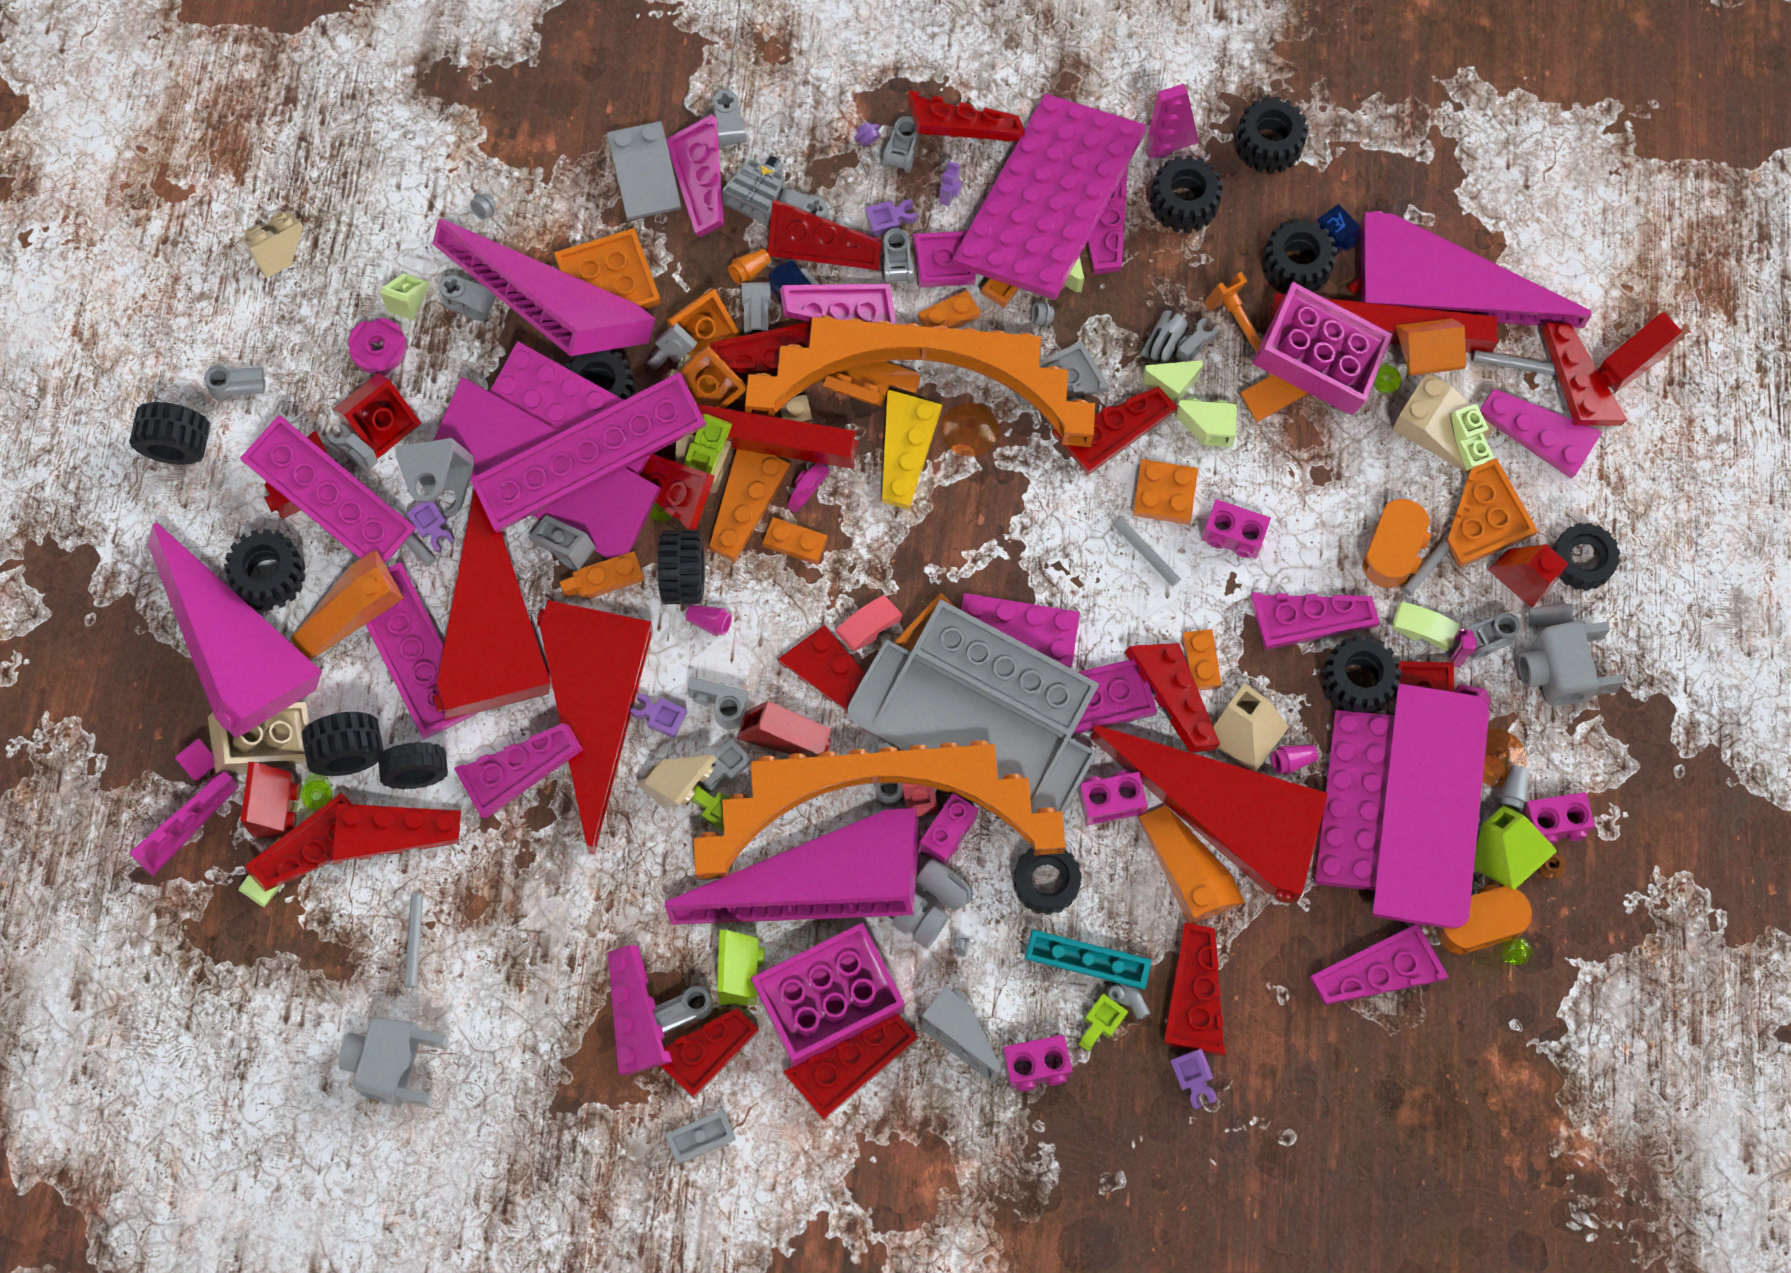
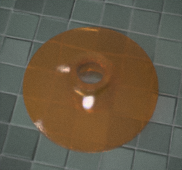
M975 403L960 404L952 408L946 414L942 423V436L946 445L952 451L962 456L974 457L988 452L995 445L999 434V425L994 414L986 407ZM974 423L976 427L970 429L966 427V424Z
M1500 729L1487 730L1482 782L1489 786L1502 787L1509 774L1510 766L1517 765L1526 768L1527 754L1521 741L1513 734ZM1495 751H1501L1505 756L1504 759L1497 758Z

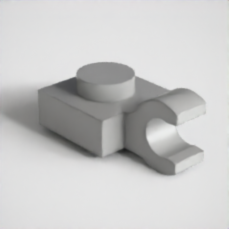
M1202 318L1197 324L1196 332L1191 337L1186 335L1177 344L1176 348L1178 350L1175 361H1191L1202 351L1203 346L1207 342L1215 339L1218 328L1215 327L1210 332L1204 331L1203 327L1206 326L1208 319Z
M676 323L658 337L655 342L658 348L652 352L651 355L653 357L647 361V364L656 370L669 357L676 363L693 350L697 342Z
M341 423L338 425L343 433L341 438H334L331 434L327 435L332 446L348 448L347 455L357 465L363 463L370 470L378 463L374 450L354 433L351 434L346 425Z
M732 739L728 740L713 755L717 758L712 764L714 770L701 785L710 793L719 785L724 777L732 782L751 764L752 757Z

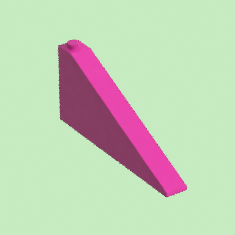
M1372 211L1365 212L1360 224V302L1498 317L1497 323L1544 326L1546 323H1571L1573 328H1585L1592 316L1591 310L1394 214Z
M438 219L433 245L568 355L575 356L649 343L655 318L639 305L449 221Z
M157 522L154 523L147 545L214 717L220 725L234 737L238 738L316 691L322 671Z
M916 808L881 811L665 901V909L671 925L914 915L920 835Z

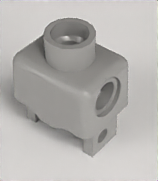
M1581 620L1544 628L1533 642L1532 651L1523 652L1519 656V671L1524 686L1527 688L1542 686L1545 701L1549 705L1586 703L1594 695L1617 692L1625 683L1623 674L1598 678L1588 644L1591 641L1602 640L1610 631L1608 621L1583 625Z
M374 1017L369 1023L366 1036L354 1033L346 1035L340 1051L339 1069L355 1073L353 1086L364 1097L401 1107L404 1102L431 1108L433 1098L430 1094L407 1089L418 1046L421 1044L447 1050L450 1041L444 1034L421 1030L415 1022Z

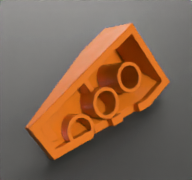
M373 550L346 570L291 637L294 646L310 661L404 599L376 550Z
M1166 805L1138 817L1187 923L1197 924L1245 903L1232 874Z

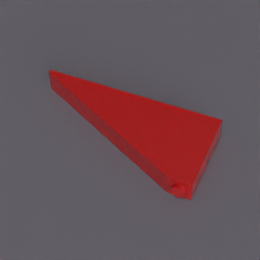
M475 489L473 491L437 679L436 694L432 695L435 710L437 713L442 712L444 721L547 695L551 685L501 531L498 533L494 531Z
M547 600L545 609H540L537 626H540L560 724L565 723L570 726L583 749L568 760L586 846L589 854L595 855L631 719L630 710L635 704L652 639L653 627L651 621Z
M1094 725L1091 736L1093 742L1125 770H1129L1131 773L1139 772L1142 784L1266 893L1274 895L1276 900L1284 903H1292V901L1297 902L1303 893L1328 793Z

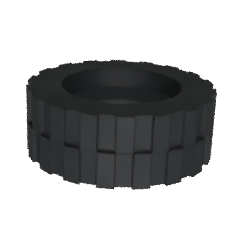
M1578 523L1573 527H1568L1560 535L1552 550L1569 563L1559 577L1565 585H1570L1576 590L1583 589V591H1589L1592 588H1599L1601 584L1604 585L1610 579L1619 565L1620 549L1617 547L1616 539H1613L1609 531H1605L1599 525H1592V523ZM1579 544L1591 545L1599 554L1598 565L1589 570L1577 567L1571 558L1572 549Z
M429 742L404 743L385 749L378 757L380 782L384 786L393 789L428 787L443 781L448 776L445 748L440 747L438 744Z
M1031 847L1027 850L1026 854H1022L1018 864H1016L1013 876L1014 892L1017 893L1018 900L1022 901L1027 909L1034 910V913L1051 915L1054 912H1062L1064 908H1068L1072 904V901L1078 895L1082 874L1079 871L1080 865L1078 861H1075L1074 855L1066 850L1064 854L1034 856L1033 848ZM1042 865L1054 866L1062 875L1061 887L1053 893H1042L1033 885L1032 875Z

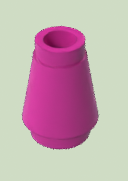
M691 604L686 612V621L716 637L718 635L725 636L731 626L732 614L726 612L725 608Z
M1313 744L1278 746L1277 750L1271 752L1272 767L1277 774L1283 773L1288 775L1318 760L1317 749Z

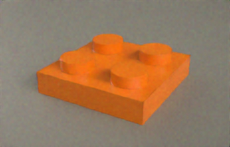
M1141 459L1133 516L1190 525L1198 468Z

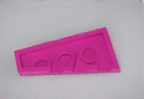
M1184 83L1157 92L1145 147L1149 160L1156 157H1166L1173 151L1199 143L1190 99Z
M712 114L666 139L695 234L700 237L724 225L717 118Z
M1128 166L1087 241L1093 275L1121 271Z
M890 284L783 285L780 288L783 314L786 317L812 322V317L830 316L840 320L857 318L864 322L888 321L891 324H897Z
M1493 389L1479 409L1484 420L1570 479L1577 474L1602 434V431L1590 426H1574L1572 419L1497 389Z
M1251 592L1249 596L1264 650L1375 628L1380 624L1372 596L1334 595L1333 597H1320L1318 594L1288 596V593L1262 595L1260 592Z
M563 723L533 735L527 741L506 746L500 752L479 757L473 763L457 766L454 770L479 815L487 819L583 749L570 726Z
M225 771L214 776L206 784V787L130 851L129 854L153 877L239 786Z
M1415 924L1312 975L1309 980L1323 1005L1326 1006L1447 980L1449 977L1419 924Z
M628 945L608 952L619 1075H631L672 1062L670 1053L664 1051L661 1041L665 1038L662 1026L656 1024L653 1013L656 1009L654 999L649 997L646 985L648 984V978L639 947Z

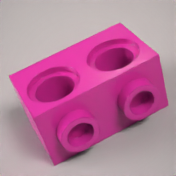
M1215 499L1202 541L1207 542L1213 548L1232 550L1243 558L1252 557L1257 559L1271 517ZM1222 523L1226 525L1228 529L1219 530L1215 526V524ZM1243 533H1251L1256 539L1248 540L1243 536Z
M1129 770L1114 773L1113 777L1101 779L1100 776H1093L1085 779L1084 783H1080L1078 796L1086 826L1143 815L1148 807L1139 772L1131 773ZM1128 788L1133 792L1134 797L1124 798L1120 795L1119 790ZM1099 794L1104 798L1105 802L1094 804L1089 796Z
M1586 792L1527 801L1521 812L1551 844H1555L1558 842V839L1569 838V841L1585 839L1587 834L1595 827ZM1567 813L1574 814L1578 818L1579 824L1570 822ZM1538 818L1545 819L1549 823L1550 828L1541 827L1538 823Z
M953 793L921 839L919 852L930 859L936 858L946 866L977 820L979 809Z
M1065 1035L1003 1046L1001 1052L1009 1089L1017 1088L1018 1092L1033 1090L1036 1088L1035 1084L1048 1082V1086L1066 1083V1078H1069L1073 1072ZM1054 1055L1060 1059L1061 1066L1057 1069H1051L1046 1066L1044 1058ZM1018 1061H1024L1030 1066L1031 1071L1026 1075H1020L1014 1070V1064Z

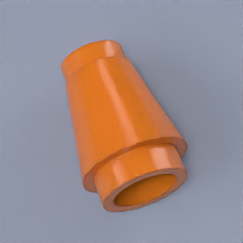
M760 249L733 259L732 264L728 266V271L733 281L738 285H742V282H751L771 262V259L766 250Z

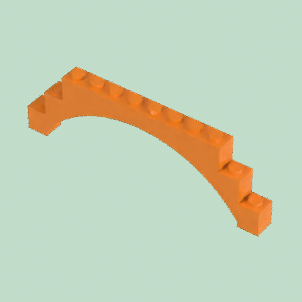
M821 316L819 318L812 317L809 348H803L797 344L780 346L777 377L766 373L748 374L745 412L775 417V413L792 398L809 386L825 379L827 375L831 376L849 368L869 363L891 360H927L951 364L994 379L1032 404L1060 434L1062 445L1091 447L1094 436L1095 403H1088L1081 399L1066 401L1068 370L1057 366L1039 367L1041 336H1034L1031 333L1007 334L1000 330L983 332L973 328L959 330L949 329L941 325L923 327L915 323L899 325L891 324L888 321L864 322L857 318L840 320L830 316Z
M984 740L970 742V746L959 747L957 743H943L939 745L940 748L928 749L926 745L910 746L909 750L897 751L895 747H884L876 753H867V750L855 749L849 751L848 755H836V752L827 751L819 753L818 757L807 758L805 754H791L788 756V759L776 760L774 756H762L757 758L758 761L751 762L753 797L748 798L747 794H733L729 796V799L722 800L724 836H719L717 832H706L700 834L701 838H693L695 875L698 880L720 879L728 876V869L742 850L762 830L780 816L811 799L847 787L872 783H905L954 793L990 811L1015 829L1033 847L1034 856L1064 854L1066 845L1063 812H1055V808L1048 807L1037 809V813H1032L1029 777L1022 778L1021 774H1008L1003 776V779L998 780L995 744H988V741Z

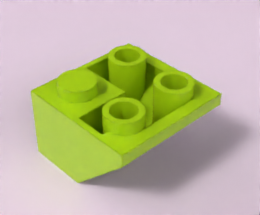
M1503 805L1482 824L1476 845L1474 870L1515 890L1557 851L1524 815Z

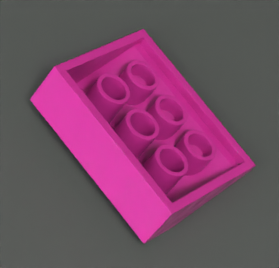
M1292 282L1259 345L1252 364L1353 416L1368 398L1393 334Z
M863 922L751 977L752 983L792 1067L835 1047L836 1044L846 1039L849 1040L861 1034L862 1031L896 1014L900 1015L905 1012V1003Z

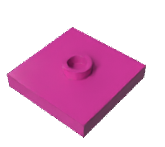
M968 231L913 234L912 242L919 288L975 285V273L955 267L952 262V258Z

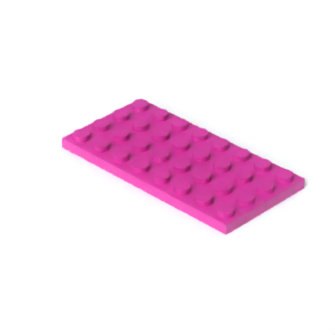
M1045 93L1024 130L1025 135L1020 137L952 258V262L955 267L1056 300L1144 137L1146 124Z

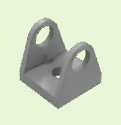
M452 438L396 446V458L410 495L418 502L429 503L433 501L437 506V498L443 491L452 490L456 495L454 506L449 510L439 511L444 518L456 515L461 510L474 468V456ZM419 479L425 496L417 493L416 484Z

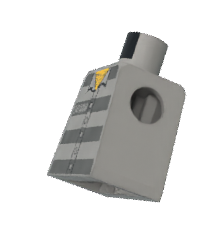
M769 156L764 165L754 160L748 161L723 188V204L770 227L773 199L779 200L781 191L785 190V178L779 173L783 163L774 156Z

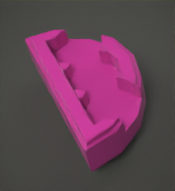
M816 463L808 472L802 471L795 481L796 488L791 495L788 508L794 513L799 512L828 476L830 469L824 464Z
M1460 628L1456 632L1454 639L1459 641L1457 650L1451 652L1449 661L1454 662V667L1461 668L1468 656L1474 654L1476 637H1474L1472 629Z

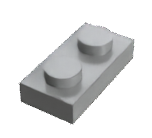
M724 1109L665 1134L677 1165L736 1141Z

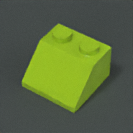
M719 930L717 994L720 1005L757 1006L758 993L751 977L758 974V966H764L765 948L759 947L757 937L729 930Z

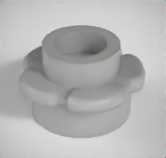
M477 193L474 195V199L470 202L473 213L482 220H485L487 217H493L496 213L494 199L488 194Z
M1047 300L1033 304L1031 313L1032 323L1040 325L1041 328L1047 327L1048 323H1052L1054 308L1048 304Z

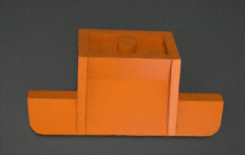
M882 361L849 368L833 374L832 377L827 375L823 386L828 390L882 408L890 386L916 394L920 384V375L907 368Z

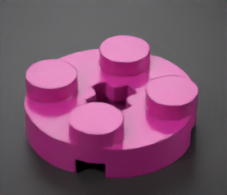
M376 318L377 321H370L368 323L367 320L363 321L350 333L348 339L350 356L354 364L362 371L371 374L378 373L382 376L388 375L391 370L395 369L403 361L406 355L407 342L403 332L395 322L386 318ZM380 341H383V348L373 351L371 344H378Z

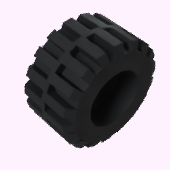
M1263 97L1262 102L1257 99L1252 102V106L1248 105L1241 115L1235 136L1236 152H1240L1239 158L1242 161L1247 160L1246 165L1249 168L1257 167V172L1262 173L1263 170H1268V174H1274L1275 170H1278L1279 173L1284 172L1286 167H1293L1295 162L1301 157L1308 136V124H1305L1307 118L1305 114H1300L1301 109L1298 106L1292 107V102L1287 99L1285 102L1280 101V97H1275L1274 100H1270L1269 97ZM1273 130L1278 132L1284 139L1271 141L1261 136L1259 131Z
M1187 155L1186 159L1177 156L1174 162L1170 159L1166 161L1164 167L1160 166L1157 170L1150 194V208L1152 213L1156 212L1155 219L1158 222L1164 221L1163 226L1168 229L1171 226L1174 228L1173 231L1178 233L1180 229L1185 230V233H1191L1194 228L1196 231H1200L1203 229V225L1208 226L1212 222V218H1215L1223 193V183L1219 181V172H1213L1214 166L1210 163L1204 164V159L1198 158V160H1194L1193 156ZM1179 188L1190 189L1200 198L1192 201L1178 198L1173 191Z
M1296 218L1291 219L1290 224L1286 221L1282 222L1279 228L1275 227L1272 231L1262 256V271L1267 273L1266 280L1268 283L1274 282L1273 288L1277 291L1281 288L1284 290L1283 294H1286L1292 282L1312 292L1314 289L1319 291L1323 284H1326L1336 260L1337 247H1334V238L1328 237L1329 231L1326 228L1320 229L1319 223L1315 222L1313 225L1309 223V219L1304 218L1302 222H1298ZM1289 251L1303 252L1311 258L1312 263L1297 264L1291 261L1285 253Z
M611 350L581 354L579 357L575 355L571 357V364L566 362L564 366L589 381L595 379L611 381L614 385L609 392L623 400L634 396L635 385L632 369H630L628 361L626 359L622 360V355L617 351L612 354Z
M168 402L141 404L136 409L129 443L138 453L155 461L175 465L194 464L202 461L204 458L210 422L197 411L182 405Z
M263 529L262 534L254 530L251 531V536L246 537L245 534L239 537L241 542L239 544L234 542L230 546L233 552H227L225 559L228 563L224 564V571L227 574L226 578L233 591L249 606L252 604L256 610H261L262 606H264L267 611L273 610L274 605H278L279 608L286 606L284 602L288 599L292 602L296 598L294 595L295 591L301 592L303 587L300 582H305L306 577L304 563L292 541L288 537L284 538L282 533L278 531L272 534L270 529ZM265 560L280 562L278 571L272 577L266 580H253L250 578L252 570L260 562Z
M663 530L658 545L660 598L664 605L700 604L704 596L705 583L703 537L699 530Z
M1361 635L1354 636L1352 641L1349 638L1342 640L1340 645L1337 644L1333 648L1321 673V677H1323L1321 687L1322 689H1327L1324 696L1327 700L1333 699L1332 706L1335 709L1340 706L1344 709L1343 711L1374 714L1376 710L1378 712L1381 711L1389 703L1399 686L1400 681L1398 680L1401 677V669H1397L1400 664L1398 657L1392 658L1394 654L1392 648L1390 647L1386 650L1383 647L1385 642L1381 640L1378 643L1373 642V637L1367 636L1365 640H1362ZM1351 665L1366 667L1374 675L1376 685L1363 688L1353 684L1348 679L1345 668Z
M364 712L330 714L308 724L301 732L307 768L311 773L317 775L344 776L361 772L377 764L379 754L384 752L378 720L374 715Z

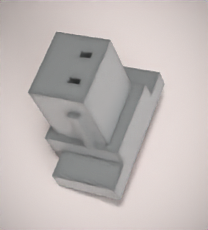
M955 938L954 947L956 948L957 956L966 957L970 939Z

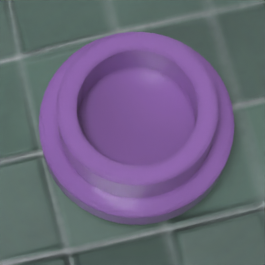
M871 122L863 124L856 130L858 134L854 137L855 141L860 142L862 147L875 142L881 137L879 125H872Z

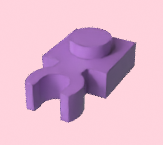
M948 161L946 173L942 175L943 183L940 188V204L950 206L953 197H959L963 182L959 181L960 164Z
M905 200L898 207H894L892 201L865 207V214L873 237L885 234L890 229L900 228V222L906 224L916 222L917 212L912 214L905 212L913 208V201Z
M433 501L420 503L406 512V515L423 539L431 535V546L436 552H441L438 546L440 538H447L451 545L454 543L452 535L448 531L441 529L442 526L447 524V521Z
M638 694L637 700L646 706L643 710L631 708V715L636 719L648 718V728L675 739L687 715V709L662 698H659L657 704L654 705L649 697Z
M1202 1048L1170 1060L1181 1089L1191 1088L1190 1101L1195 1109L1202 1107L1199 1098L1201 1093L1207 1096L1209 1103L1217 1101L1215 1091L1206 1084V1081L1212 1079L1213 1075Z

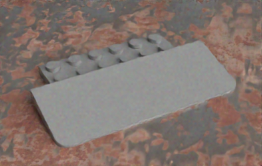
M940 599L912 652L887 639L885 640L848 705V716L853 723L903 750H909V747L914 745H926L928 749L940 748L939 745L943 743H957L958 747L970 746V742L979 740L988 741V744H995L998 780L1003 779V776L1008 774H1021L1022 778L1029 777L1032 813H1037V809L1050 807L1055 808V812L1062 811L1064 815L1098 753L1071 737L1098 689L1099 683Z

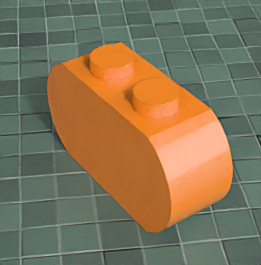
M1396 499L1386 504L1362 563L1365 576L1375 585L1383 588L1398 587L1406 582L1410 573H1417L1422 560L1417 555L1420 548L1425 550L1431 533L1426 532L1430 523L1429 516L1420 504L1408 499Z
M1496 884L1479 889V894L1471 896L1469 919L1465 925L1455 929L1436 927V934L1440 943L1448 951L1457 955H1463L1517 939L1528 928L1532 918L1531 906L1526 896L1518 889L1512 890L1506 886L1497 888Z

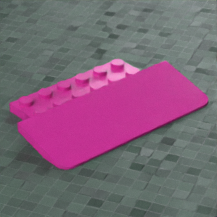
M517 341L490 392L461 377L433 441L452 438L474 456V468L471 478L624 400ZM651 455L532 516L542 520L547 515L586 533L595 545V551L608 559L629 553L639 537L662 489L640 476Z
M1399 683L1395 715L1336 710L1326 788L1328 796L1323 813L1316 885L1375 891L1373 917L1453 929L1460 928L1466 924L1470 913L1489 720V707L1484 699L1474 695Z

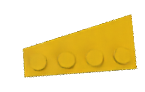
M888 390L882 503L910 510L942 411V404Z

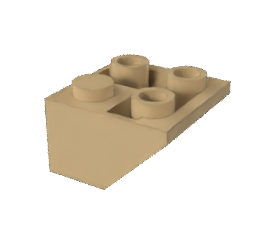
M279 212L269 218L270 222L261 227L260 225H254L244 232V236L240 237L256 266L266 278L292 265L303 225L290 212Z
M1245 683L1214 725V730L1220 742L1217 748L1248 770L1255 772L1258 771L1289 728L1272 703Z
M713 755L655 761L636 785L663 808L676 807L680 803L685 805L694 795L693 787L699 780L701 782L705 781L713 772L714 768L711 765L717 758Z

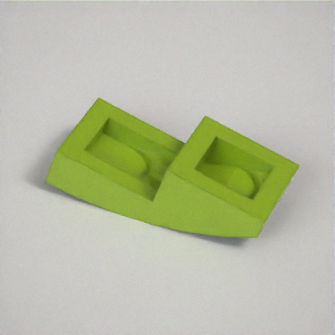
M705 413L702 416L707 426L697 431L694 442L690 443L684 465L713 475L732 423Z

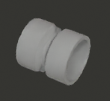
M915 893L914 915L895 916L891 925L904 934L913 933V940L928 949L942 931L949 915L936 906L929 908L927 900Z

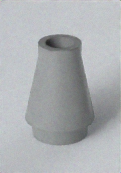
M1564 601L1529 608L1530 625L1549 627L1573 621L1572 604H1565Z
M1517 765L1510 766L1509 774L1497 797L1500 808L1504 805L1516 812L1523 811L1524 805L1527 802V775L1529 771L1527 768Z

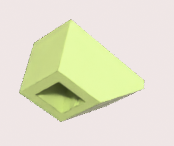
M1195 398L1179 400L1176 418L1203 445L1233 446L1236 437L1237 404H1229V402L1224 400L1214 402H1201Z

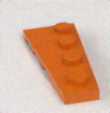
M736 450L709 545L711 551L736 563L791 469L790 463L774 455Z

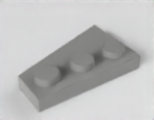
M1082 341L1040 360L1039 367L1057 366L1068 370L1067 398L1109 392V385ZM1013 391L1020 404L1029 403Z

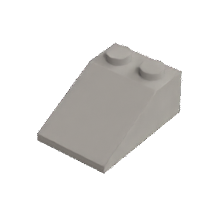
M659 121L607 132L609 150L627 221L680 210V199L662 122Z
M944 986L923 1013L920 1029L995 1085L999 1079L1002 1067L971 1006L967 1003L968 998L958 989L953 988L950 990Z

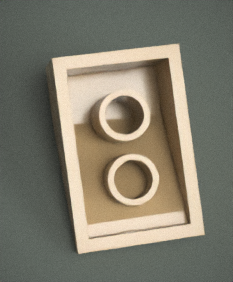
M1425 374L1400 413L1392 430L1468 473L1456 443L1452 413L1472 404L1451 385L1431 374ZM1485 420L1489 430L1484 432L1483 435L1487 441L1495 426Z
M306 702L294 703L238 738L234 737L215 719L213 712L208 717L215 775H219L223 771L227 774L247 773L249 761L275 768L306 762L301 733L305 726L309 724Z

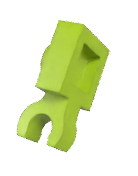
M696 786L694 789L695 793L690 800L699 807L706 809L701 817L724 833L722 800L729 799V797L719 791L715 798H713L703 789Z
M1102 994L1084 1019L1091 1027L1081 1039L1079 1046L1089 1052L1101 1034L1110 1039L1128 1011L1105 994Z

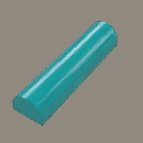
M1031 929L1024 958L1032 962L1143 990L1146 988L1152 959L1034 929Z

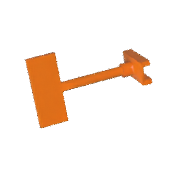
M1240 272L1228 286H1225L1223 282L1218 284L1204 302L1210 311L1224 305L1228 313L1232 312L1254 351L1257 353L1262 340L1241 307L1243 303L1237 295L1247 282L1243 273ZM1268 372L1269 377L1245 389L1239 395L1257 423L1309 393Z

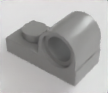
M545 515L529 536L533 544L554 553L565 566L573 571H579L596 549L586 533Z
M693 677L690 678L688 684L689 698H693L692 700L695 703L701 705L715 704V717L720 727L732 730L741 725L750 701L749 691ZM727 707L737 710L733 716H725L721 713Z

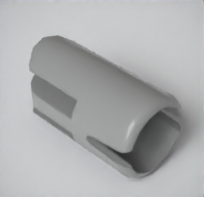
M1164 311L1141 351V355L1145 358H1149L1151 355L1153 361L1159 362L1161 360L1162 364H1167L1187 328L1188 323L1186 319L1176 313L1171 320L1169 318L1172 311Z
M936 858L930 859L916 877L917 883L953 910L960 909L973 898V889Z

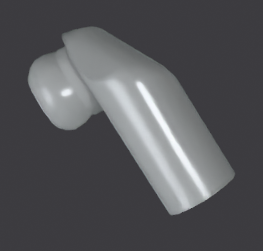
M1114 984L1109 988L1108 997L1117 1004L1129 1006L1137 1020H1141L1151 1014L1137 988L1123 984Z

